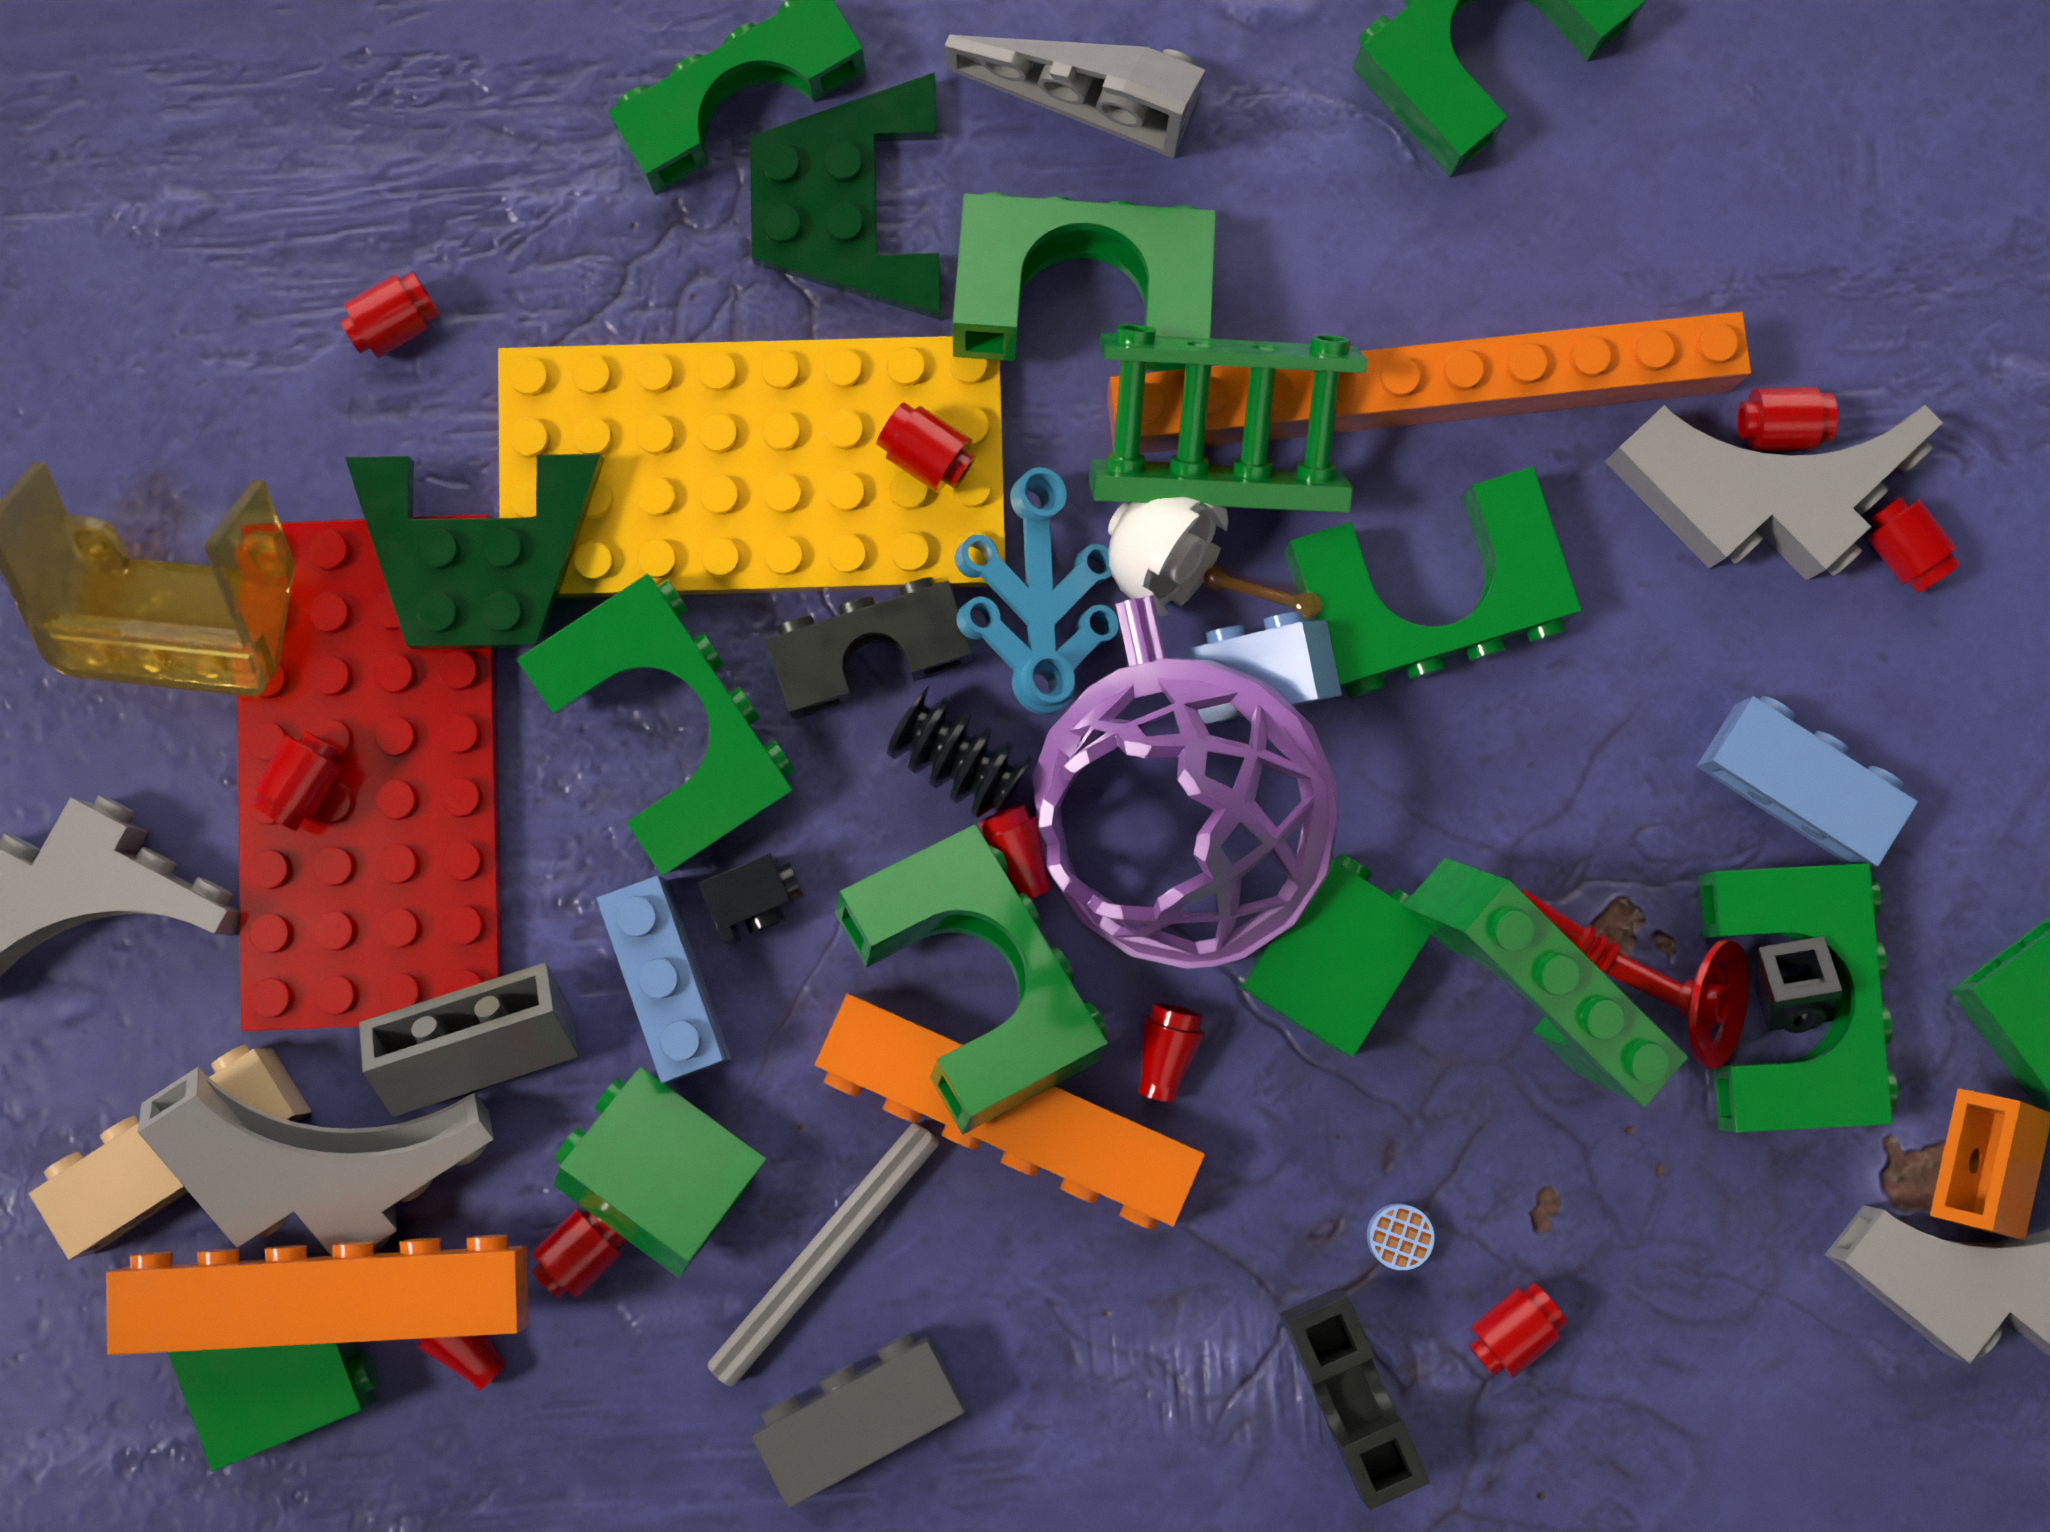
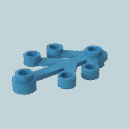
M1038 467L1027 471L1014 483L1010 493L1012 507L1015 513L1023 519L1026 585L998 556L997 547L994 542L984 535L970 536L957 547L954 555L955 564L962 574L971 578L982 577L1027 625L1028 646L1000 620V611L997 605L989 598L982 596L972 598L959 609L956 620L958 628L963 635L974 640L983 638L1013 670L1012 688L1020 704L1033 713L1048 715L1059 711L1070 702L1075 689L1073 670L1095 647L1101 646L1115 637L1119 629V620L1116 613L1110 607L1101 604L1094 605L1080 614L1076 621V633L1056 650L1055 624L1092 586L1101 584L1111 577L1112 573L1109 566V548L1102 544H1091L1076 555L1073 561V570L1053 589L1050 518L1064 507L1067 491L1063 480L1058 474L1050 469ZM1026 491H1031L1039 497L1041 501L1040 509L1034 507L1029 502ZM969 547H974L981 551L984 556V565H977L971 561L968 555ZM1088 556L1098 559L1102 566L1101 574L1094 573L1087 564ZM971 609H978L985 615L987 620L985 628L978 627L973 623L970 616ZM1091 616L1097 617L1102 621L1105 628L1104 635H1099L1092 630L1090 626ZM1034 674H1039L1047 680L1049 685L1047 694L1040 692L1033 681Z

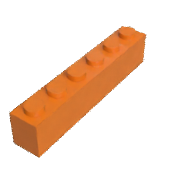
M846 993L814 1064L828 1071L823 1081L825 1084L857 1098L863 1088L886 1097L882 1107L883 1110L914 1124H918L922 1114L946 1124L941 1136L971 1150L977 1151L981 1141L1005 1151L1001 1158V1163L1036 1178L1040 1167L1064 1178L1059 1189L1086 1202L1095 1204L1099 1194L1123 1204L1119 1216L1146 1229L1155 1231L1159 1221L1174 1227L1205 1156L1203 1152L1055 1085L962 1135L930 1077L937 1059L963 1046V1044Z
M482 1235L467 1237V1249L441 1250L440 1238H423L399 1241L400 1252L374 1254V1242H348L333 1244L332 1256L307 1257V1245L265 1248V1259L240 1261V1249L198 1251V1263L173 1264L172 1252L130 1255V1266L106 1272L107 1355L516 1334L529 1326L527 1246L508 1247L507 1235Z

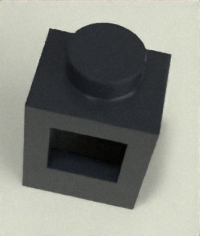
M771 853L698 883L721 941L728 945L741 941L737 928L746 925L749 933L753 934L786 920L782 909L794 905L795 901L805 897L792 864L788 862L780 866L777 858Z
M1824 936L1758 947L1756 992L1769 1032L1784 1029L1791 1033H1802L1824 1022L1834 1021L1836 998H1842V988ZM1808 964V972L1806 974L1782 977L1779 970Z

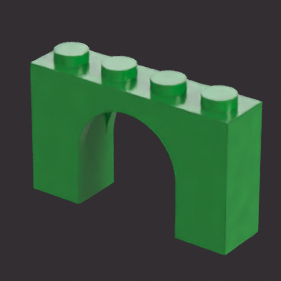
M1405 0L1404 4L1407 7L1391 21L1386 15H1383L1374 21L1359 37L1358 43L1361 46L1353 70L1446 174L1451 177L1496 139L1507 119V115L1464 69L1453 50L1450 36L1451 19L1465 6L1477 0ZM1647 0L1522 1L1540 10L1582 57L1588 61L1634 22Z
M999 192L985 194L964 193L953 313V357L1016 361L1020 302L1025 288L1034 276L1046 267L1069 259L1101 261L1127 275L1135 284L1142 297L1144 325L1155 328V336L1210 338L1216 210L1196 209L1188 205H1175L1172 207L1134 205L1127 201H1112L1109 203L1072 201L1059 196L1042 199L1013 197ZM1147 362L1146 370L1152 371L1185 369V364Z
M1533 466L1473 484L1461 497L1481 555L1484 582L1481 596L1474 610L1466 618L1452 624L1422 626L1410 623L1395 615L1382 603L1372 586L1352 522L1289 541L1284 550V555L1305 620L1327 621L1341 690H1347L1349 699L1385 688L1386 685L1383 677L1407 670L1409 679L1414 680L1446 669L1444 659L1467 652L1469 660L1472 662L1507 650L1504 640L1527 633L1530 643H1535L1567 631L1564 622L1582 610Z
M647 573L516 660L553 714L562 712L617 675L639 668H656L670 672L684 680L697 693L705 707L709 721V744L703 762L687 782L626 822L661 876H663L791 792L793 788L786 778L796 772L776 740L764 746L752 728L751 724L760 719V716L741 687L738 686L731 692H728L715 671L724 666L725 663L703 632L693 639L679 617L687 613L689 609L669 579L657 585L653 577Z
M976 824L840 890L835 910L838 921L866 968L924 938L941 933H963L977 937L999 951L1010 965L1018 988L1017 1010L1002 1025L938 1058L930 1077L962 1135L1098 1062L1108 1044L1105 1039L1107 1028L1101 1014L1091 1002L1083 1003L1071 983L1074 980V975L1067 958L1059 948L1054 947L1051 949L1039 930L1041 921L1035 905L1025 893L1017 894L1006 875L1008 865L1003 853L987 844Z
M1444 858L1402 905L1446 949L1481 964L1505 981L1539 1010L1544 1017L1532 1032L1574 1073L1645 1108L1688 1058L1510 880Z
M1870 863L1714 871L1698 875L1703 938L1777 935L1799 941L1824 936L1842 988V998H1836L1834 1021L1830 1022L1822 1039L1805 1054L1783 1062L1722 1065L1717 1069H1713L1718 1130L1738 1133L1892 1124L1891 1109H1895L1898 1103V1085L1894 1073L1888 1070L1886 1044L1891 1042L1893 1025L1888 1008L1882 1006L1880 980H1883L1886 976L1887 957L1883 944L1876 939L1875 916L1879 914L1881 909V890L1877 879L1871 877Z

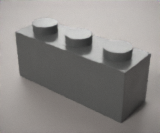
M546 962L359 1022L362 1072L392 1117L579 1057L572 1008Z
M911 1332L905 1333L876 1350L881 1359L859 1372H857L854 1364L850 1363L822 1378L818 1382L822 1392L799 1403L796 1395L793 1394L760 1413L764 1423L756 1428L751 1438L787 1508L811 1497L965 1412L966 1403L930 1333L916 1341Z

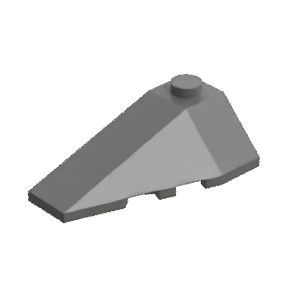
M949 35L945 43L946 70L1173 159L1201 94L1205 69L1197 67L1191 57L1172 49H1165L1159 52L1149 47L963 35Z

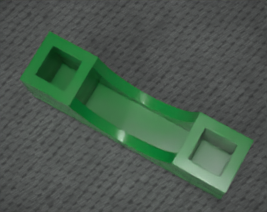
M786 0L781 4L775 15L757 25L755 23H747L736 28L726 37L723 45L706 55L694 54L684 58L673 67L671 75L650 87L641 85L627 91L620 97L617 106L609 110L608 113L620 139L653 193L657 194L708 164L706 155L707 129L713 114L729 96L749 86L777 84L794 89L815 102L866 72L863 48L833 0Z

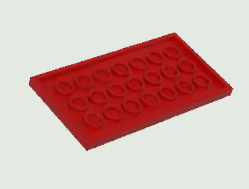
M488 514L413 517V519L492 518ZM365 519L235 524L241 1032L359 1027V1022L503 976L496 649L412 650L407 647ZM306 730L339 749L333 761L340 764L344 769L312 820L304 819L298 830L293 831L263 815L250 804L258 793L253 788L284 737L289 735L299 740Z

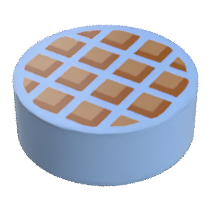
M1395 1203L1384 1206L1373 1215L1367 1228V1243L1374 1257L1385 1266L1395 1270H1410L1423 1264L1430 1256L1434 1246V1230L1427 1216L1420 1210L1407 1204Z

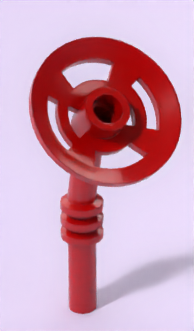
M1526 889L1521 890L1603 973L1674 1009H1678L1680 1015L1687 1018L1691 1050L1700 1066L1717 1069L1726 1063L1740 1038L1749 997L1748 963L1745 952L1739 943L1731 940H1720L1715 943L1700 964L1694 980L1688 979L1684 984H1681L1620 953V945L1612 941L1607 944L1608 937L1603 933L1595 936L1596 929L1591 925L1582 928ZM1721 960H1723V963H1724V965H1725L1726 974H1727V981H1726L1725 972H1724L1723 968L1719 965L1720 962H1721ZM1715 1024H1721L1714 1040H1712L1711 1030Z

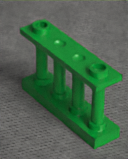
M1122 324L1117 326L1116 333H1100L1099 347L1104 360H1121L1114 451L1107 453L1106 459L1090 460L1089 486L1094 501L1149 503L1156 499L1187 497L1200 501L1199 506L1210 504L1219 507L1350 513L1353 487L1343 472L1336 471V466L1330 463L1340 372L1366 373L1367 359L1356 346H1350L1349 338L1338 335L1317 334L1312 335L1311 343L1307 344L1155 336V328L1139 324ZM1147 362L1185 364L1178 453L1171 456L1170 463L1145 461V456L1139 454ZM1211 365L1250 367L1241 458L1234 460V466L1209 465V459L1203 457ZM1276 369L1314 370L1305 461L1298 462L1297 469L1272 468L1273 463L1267 460Z

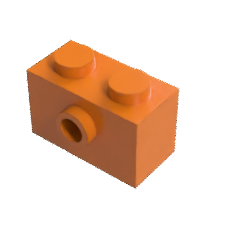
M1958 1088L1947 1139L1942 1153L1930 1216L2025 1241L2050 1128V1112L2022 1101Z

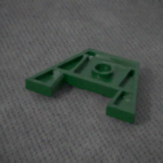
M935 72L750 136L751 244L754 265L941 320L939 253L878 254L875 141L937 139Z
M601 454L537 455L536 518L413 519L414 461L409 456L345 457L407 647L412 650L534 648L543 641L605 460Z

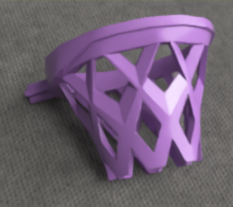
M1153 595L1117 603L1116 608L1129 667L1118 669L1089 686L1048 731L1032 776L1036 817L1048 872L1080 921L1131 957L1186 969L1215 967L1246 958L1298 923L1330 873L1340 817L1337 781L1312 724L1269 682L1214 660L1167 658ZM1163 692L1171 702V705L1133 721L1114 719L1134 698ZM1230 703L1252 724L1249 744L1210 735L1197 710ZM1172 714L1175 715L1180 734L1146 736L1143 733L1148 724ZM1101 731L1106 732L1104 735L1096 739ZM1267 739L1287 758L1266 750ZM1117 747L1126 755L1145 759L1178 758L1177 781L1183 787L1188 797L1213 810L1196 835L1193 855L1203 873L1174 886L1168 892L1158 897L1154 907L1114 904L1077 878L1069 858L1065 831L1062 827L1061 803L1080 770ZM1212 752L1244 758L1233 789L1205 776L1207 754ZM1263 765L1297 778L1302 801L1278 827L1275 826L1255 801ZM1303 821L1296 858L1286 840ZM1241 822L1263 844L1238 862H1230L1221 845L1237 824ZM1273 853L1288 875L1287 881L1277 896L1240 905L1242 877ZM1215 894L1217 912L1189 913L1182 910L1184 905ZM1260 912L1234 930L1237 917ZM1219 921L1215 938L1197 942L1161 931L1176 923Z

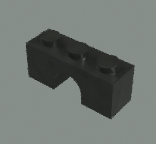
M933 577L918 579L900 586L897 589L899 597L875 604L872 596L863 597L840 605L837 608L839 616L818 623L814 622L813 616H804L777 626L778 635L765 639L787 710L791 717L795 720L854 701L847 680V666L852 655L859 648L869 643L883 642L900 650L907 660L913 681L972 663L973 654L968 638L961 633L957 625L956 618L959 610L949 581L935 584Z
M1337 1287L1279 1313L1356 1491L1367 1508L1372 1510L1429 1484L1430 1480L1404 1421L1397 1414L1381 1382L1373 1362V1358H1375L1348 1295Z

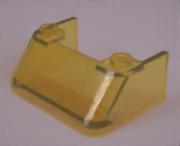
M33 462L0 500V571L39 654L47 664L58 672L81 679L240 696H256L261 694L277 673L295 565L265 481L252 480L203 544L211 566L129 558L117 531L109 523L90 516L67 513L45 462Z

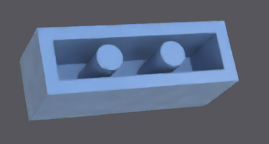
M1752 696L1736 703L1696 767L1846 864L1870 863V868L1879 866L1918 803L1917 800L1901 791L1904 787L1903 782L1882 768L1869 766L1867 769L1847 756L1850 751L1849 748L1832 735L1821 731H1815L1812 734L1793 722L1794 712L1775 699L1766 696L1758 699Z
M657 875L597 897L602 917L660 1082H671L731 1060L732 1058L669 880Z

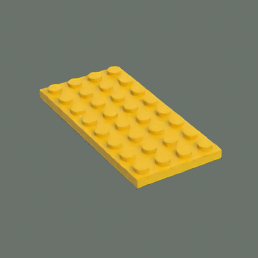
M953 336L498 348L499 518H536L537 455L601 454L605 459L558 598L612 597L647 573L653 577L657 585L669 579L679 595L898 589L906 583L926 577H933L935 584L949 581L951 588L990 587L982 577L971 578L965 576L958 570L955 564L954 555L957 547L972 535H984L991 539L997 547L998 556L1005 562L1000 360L953 357ZM905 402L914 409L920 405L972 439L968 452L976 458L971 469L956 489L946 484L941 491L936 493L886 459L887 452L876 445L881 430L901 403ZM969 547L968 555L971 561L977 565H984V556L977 548Z

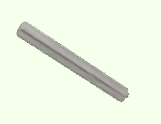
M919 1122L918 1124L912 1123L710 1359L707 1367L719 1381L730 1387L739 1381L938 1146L939 1140L924 1125Z

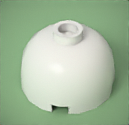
M1187 497L1156 499L1149 503H1123L1112 516L1108 526V533L1111 535L1108 549L1109 566L1120 590L1131 599L1153 595L1157 615L1161 617L1169 615L1164 606L1170 601L1179 606L1185 604L1203 583L1221 550L1219 546L1211 541L1215 534L1216 525L1227 531L1228 515L1224 507L1210 504L1199 506L1200 501Z

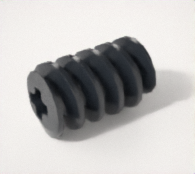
M928 686L910 706L890 738L887 754L891 758L896 759L911 749L912 753L908 769L916 774L930 764H933L929 784L936 789L949 780L954 779L950 794L952 801L957 804L974 793L975 797L971 809L973 816L979 818L993 808L996 809L997 813L1024 777L1034 759L1027 756L1014 766L1008 764L1013 744L1007 741L992 752L988 750L987 747L992 729L986 726L972 737L967 735L966 732L971 715L964 712L953 721H947L945 718L950 700L944 697L930 708L927 707L925 700L929 689Z

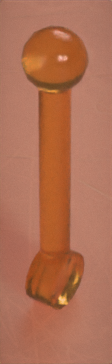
M1218 566L1209 568L1203 575V582L1206 588L1212 591L1227 588L1293 608L1294 612L1301 611L1303 618L1314 617L1321 609L1320 598L1313 592H1304L1296 596L1230 577L1224 569Z

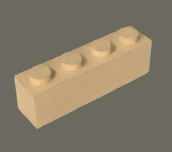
M244 1044L225 1053L211 1064L215 1073L209 1078L226 1092L252 1107L293 1122H299L312 1113L273 1048H253L249 1050L247 1045ZM136 1116L128 1117L104 1131L99 1136L104 1145L84 1158L80 1151L48 1167L43 1172L48 1181L28 1193L68 1260L96 1253L189 1193L139 1135V1121Z

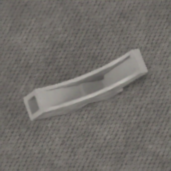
M1664 405L1604 462L1709 569L1727 557L1734 564L1738 563L1764 537L1807 581L1825 570L1832 576H1835L1861 553L1862 549L1855 542L1871 526L1860 515L1871 508L1889 490L1881 481L1896 467L1903 473H1906L1924 458L1933 448L1926 438L1943 422L1926 405H1923L1900 421L1890 431L1865 443L1840 451L1816 455L1788 456L1747 450L1717 440L1693 428Z
M98 795L94 803L70 797L41 850L31 843L8 833H4L0 839V977L21 957L41 943L68 929L87 922L112 916L158 914L192 923L214 934L234 936L240 926V910L228 904L233 894L223 887L201 877H197L192 885L172 874L177 866L175 862L150 849L141 847L149 832L129 822L134 811L102 795Z
M199 1066L142 1102L138 1126L139 1135L236 1248L256 1235L259 1238H263L274 1233L287 1221L290 1213L294 1211L331 1256L333 1244L348 1242H374V1253L377 1252L388 1242L391 1235L397 1231L396 1202L399 1200L407 1202L418 1197L428 1188L433 1178L453 1165L462 1166L470 1163L485 1150L487 1143L494 1139L489 1110L475 1092L434 1113L402 1123L369 1128H329L293 1122L252 1107L226 1092L207 1077Z
M1863 1205L1824 1255L1947 1356L1970 1364L1975 1357L1980 1358L1986 1355L2000 1339L2002 1334L2000 1325L2003 1321H2006L2043 1353L2050 1356V1227L2026 1235L2025 1241L2016 1238L1996 1242L1969 1243L1948 1241L1918 1231L1894 1218L1886 1210Z

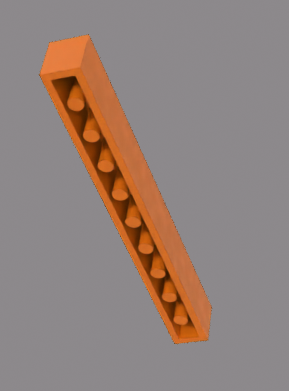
M1743 311L1360 351L1367 359L1366 373L1340 372L1334 433L1728 393L1751 374ZM1211 366L1204 447L1243 443L1250 367ZM1185 369L1146 373L1139 454L1178 450ZM1276 369L1269 440L1307 436L1314 370ZM1119 376L1109 378L1107 391L1113 451Z

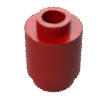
M414 271L402 278L394 274L344 303L349 316L342 319L340 323L360 354L371 349L373 354L379 359L429 330L428 322L440 316V313Z
M1817 387L1754 388L1749 394L1748 401L1740 402L1737 410L1738 435L1740 439H1747L1750 449L1756 452L1815 450L1820 443H1831L1837 432L1838 408L1835 396L1832 393H1820Z
M905 402L901 403L889 417L876 442L877 446L887 452L886 459L936 493L941 491L946 484L956 489L971 469L976 458L968 452L972 443L970 437L920 405L914 409Z
M1900 496L1869 518L1875 529L1865 537L1901 585L1908 582L1916 594L1934 585L1961 564L1952 553L1956 549L1955 544L1920 499L1907 505Z
M306 730L299 740L286 735L253 788L258 793L250 805L275 822L293 831H297L304 819L312 820L344 769L340 764L333 761L339 749Z
M577 1207L532 1251L534 1258L539 1264L531 1272L556 1298L559 1299L567 1291L577 1299L623 1254L620 1247L627 1240L587 1210H581Z
M1533 1282L1523 1291L1516 1287L1470 1326L1477 1339L1469 1345V1348L1494 1377L1504 1370L1514 1379L1561 1339L1558 1332L1569 1322L1551 1298Z

